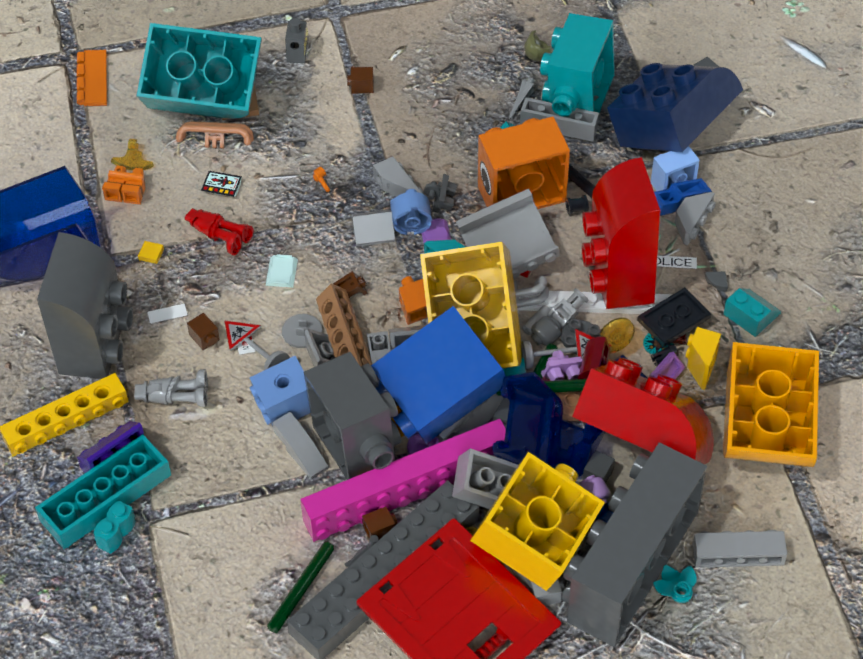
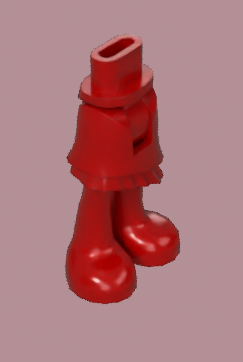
M192 208L185 215V220L190 222L192 227L205 234L209 239L213 238L214 241H217L220 238L224 240L227 252L233 256L237 255L240 251L242 242L248 243L253 236L254 230L252 226L226 221L219 213Z

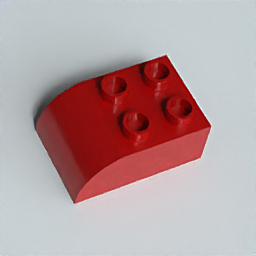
M640 157L622 162L605 173L593 190L592 211L583 212L582 214L584 234L586 237L591 236L590 242L582 243L584 267L594 266V269L589 272L592 294L602 293L606 309L655 303L660 208L644 161Z
M619 357L618 362L608 360L605 366L591 368L572 417L650 452H653L660 442L702 464L710 462L714 446L711 423L697 402L679 393L682 386L681 382L658 374L657 378L648 377L646 379L640 376L643 366Z

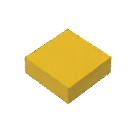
M144 241L138 254V259L158 264L164 251V246Z

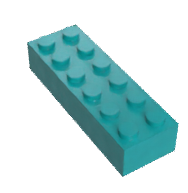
M142 434L37 505L35 509L39 521L61 547L66 549L95 529L96 525L107 517V512L114 503L121 501L130 505L171 476L169 462Z

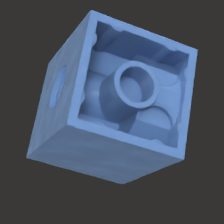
M296 356L250 377L252 386L249 388L267 425L272 424L273 426L274 421L289 412L296 419L311 413L304 371Z

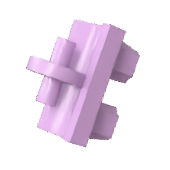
M560 350L554 351L552 357L548 358L545 370L541 371L542 377H549L550 381L563 380L565 378L564 375H567L569 380L578 379L579 367L582 363L581 356L569 358L568 355H563Z

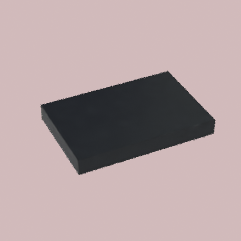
M684 287L637 317V321L664 348L710 319L711 313Z

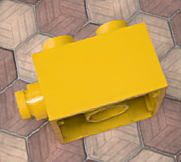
M528 452L509 478L470 541L547 591L566 569L605 502L576 483L578 473L572 467L566 464H558L554 469Z

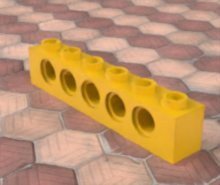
M113 373L1 425L0 433L13 457L37 445L44 444L47 440L56 436L63 435L77 426H82L96 417H101L115 408L122 407L129 402L127 393L116 373Z

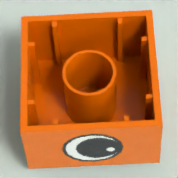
M554 116L541 120L532 118L520 125L504 129L496 127L489 129L484 134L478 135V188L486 207L526 189L530 190L537 209L565 202L567 198L570 149Z

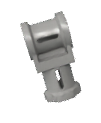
M575 288L574 293L567 300L563 298L560 303H557L547 316L554 317L561 325V329H563L571 319L578 315L577 309L589 300L582 292Z

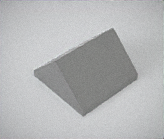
M390 209L351 214L356 247L395 242L392 211Z
M308 328L304 331L306 349L314 367L335 358L328 334Z

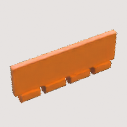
M84 50V52L77 53L78 105L107 106L106 50Z

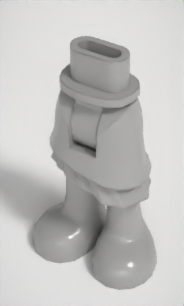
M200 369L197 372L196 378L191 380H181L180 376L176 378L171 376L169 378L150 380L149 383L144 381V384H135V400L165 405L173 404V401L197 403L200 407H206L208 401L206 392L208 391L206 369ZM179 390H196L195 392H178Z

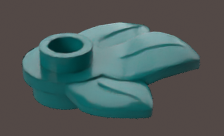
M665 565L661 574L662 580L653 583L656 591L663 596L671 597L678 603L688 602L693 595L692 588L697 582L694 569L688 566L680 573L674 568ZM682 591V592H684L685 594H684V595H681V594H678L677 592Z

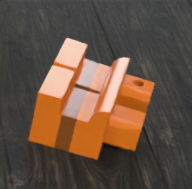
M117 165L114 171L109 170L108 180L104 182L102 187L105 200L122 202L123 200L124 203L141 205L145 191L143 169L135 168L132 173H128L124 166Z

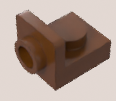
M353 271L333 283L346 289L349 298L358 292H361L364 296L368 294L365 288L367 286L365 279L361 275H356Z

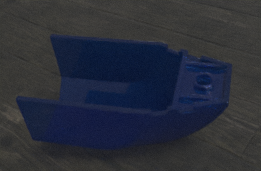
M66 166L0 190V283L28 281L45 276L59 232L84 238L102 249L97 222L87 197Z

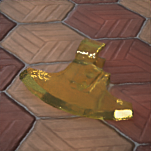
M129 139L128 150L124 157H113L111 159V163L116 166H124L126 170H133L135 168L146 170L154 167L152 161L144 160L142 158L143 153L137 151L139 146L137 139Z

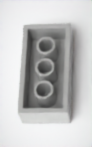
M470 448L458 456L452 497L490 509L518 467V464Z

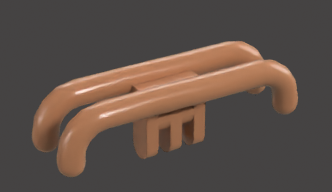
M190 121L184 123L176 133V141L182 142L186 138V132H205V148L210 147L211 140L212 148H217V141H220V148L224 149L225 133L242 135L244 144L247 146L254 140L250 127L239 123Z

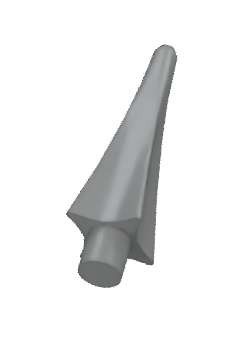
M528 78L527 82L522 80L509 118L514 117L524 103L525 97L529 98L534 92L533 85L535 80L533 78Z

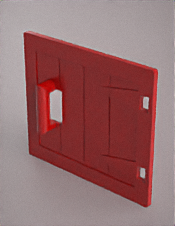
M454 518L356 601L357 606L410 659H488L508 640L512 644L496 659H525L561 626V621L494 556L471 542L470 540L473 536ZM440 539L443 544L434 550L431 545ZM389 582L392 588L384 594L379 589ZM493 623L498 628L496 633L473 652L467 645Z

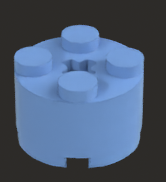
M409 189L390 201L394 229L398 233L407 235V232H414V235L430 228L432 215L430 202L426 195L418 193L415 189Z

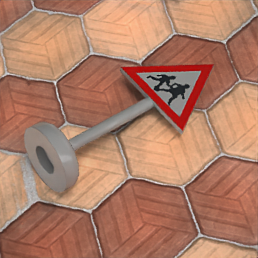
M224 321L230 351L245 341L267 359L264 370L290 358L284 351H276L269 355L248 338L261 328V325Z
M575 329L576 347L534 352L528 340L522 341L521 350L522 358L525 361V369L533 367L534 357L552 355L557 350L562 351V353L577 352V357L581 356V359H583L586 343L594 337Z

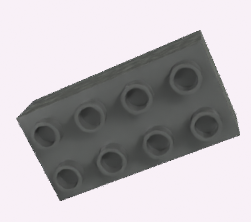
M660 442L650 457L643 453L639 454L630 471L629 477L635 480L629 490L622 486L616 489L608 506V510L613 512L607 523L599 519L594 523L586 539V544L592 547L585 558L575 554L566 567L564 579L569 582L565 587L561 600L569 604L567 623L614 648L616 647L653 587V583L660 576L664 566L668 563L699 512L707 471L706 465Z

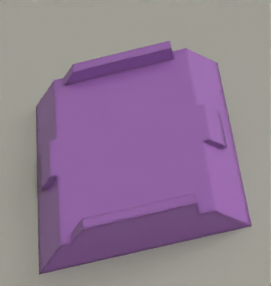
M441 218L432 219L430 228L422 233L423 243L426 241L451 240L447 221Z

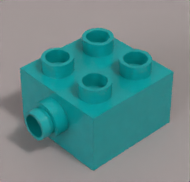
M569 13L564 27H555L551 42L552 49H554L553 52H545L541 60L540 74L548 76V80H546L543 87L542 101L552 103V110L559 116H569L576 108L600 113L602 104L615 76L613 20ZM595 95L599 96V98H597V99L594 101V96H595Z

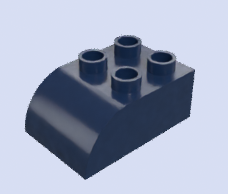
M652 63L640 70L641 75L632 84H628L619 90L620 96L607 109L620 147L683 152L743 91V88L735 73L725 67Z

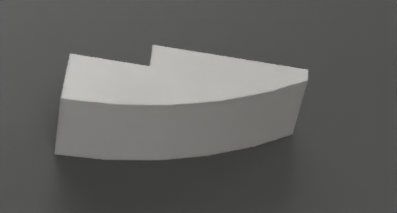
M291 412L273 422L274 433L285 444L286 451L310 479L328 469V465L316 445Z

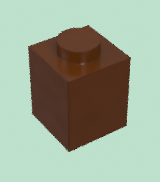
M351 67V75H347V86H351V94L374 93L373 67Z
M205 313L187 322L190 337L202 350L213 346L220 340L218 328Z
M387 507L362 516L363 528L369 539L370 536L376 535L379 541L398 524L394 513L390 514Z

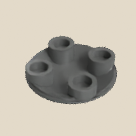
M576 318L571 319L561 332V340L566 348L576 347L575 329L592 337H601V329L598 325Z

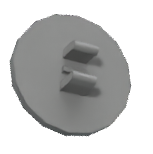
M297 314L285 321L282 327V336L290 346L306 348L304 331L308 328L322 333V325L314 316Z

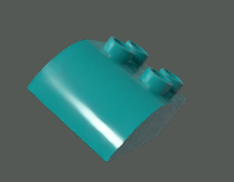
M150 23L136 96L149 109L226 119L246 117L250 110L262 38Z

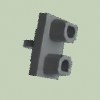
M443 174L442 182H439L438 185L437 182L432 181L424 189V193L429 196V199L433 200L435 197L433 212L436 213L441 208L450 211L454 205L455 199L446 196V194L454 196L457 184L448 181L449 175Z

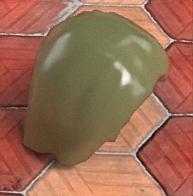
M536 30L531 31L525 42V55L532 61L541 63L543 54L545 52L552 53L554 49L541 41L535 34Z

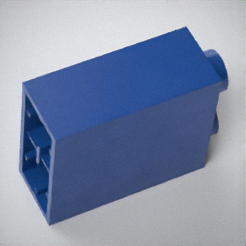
M454 306L371 365L378 379V387H376L378 393L382 394L388 391L402 411L393 417L396 424L408 439L418 433L426 444L509 384L502 367Z

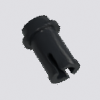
M668 344L665 349L651 354L652 362L656 361L654 365L658 366L669 352H674L678 356L679 352L676 346Z

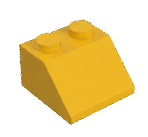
M697 327L695 334H690L685 358H688L687 368L700 388L705 390L717 359L721 334Z

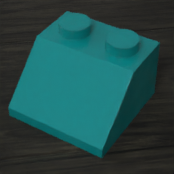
M739 288L726 300L723 315L756 337L781 314V310L751 289Z

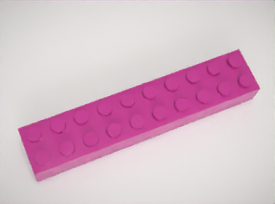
M501 419L395 460L383 469H373L301 498L303 522L313 542L327 539L330 535L339 531L344 532L359 523L363 524V515L380 508L387 507L390 512L398 507H405L415 500L427 498L447 480L454 485L458 456L470 448L510 462L511 436Z

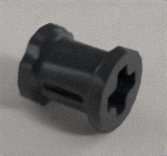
M586 195L575 199H565L568 215L578 211H589Z

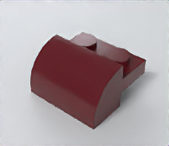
M594 337L586 343L578 379H587L591 368L607 365L610 347L606 337Z

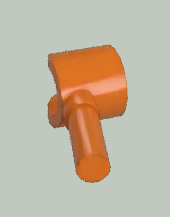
M318 167L314 170L313 179L317 182L319 181L325 191L329 192L330 188L324 180L326 172L322 167Z

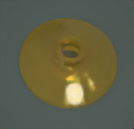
M616 318L608 322L601 329L600 334L601 337H606L608 344L612 345L610 346V353H615L624 349L631 342L635 328L629 319Z

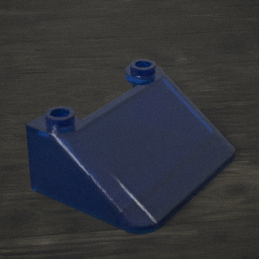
M535 372L505 376L503 386L501 387V395L510 401L504 441L499 440L493 443V454L497 458L519 465L526 454L530 452L555 469L557 466L563 418L561 399Z

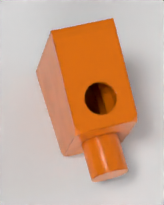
M411 276L403 278L401 281L403 286L399 288V301L406 322L410 325L428 318L423 279L414 282Z

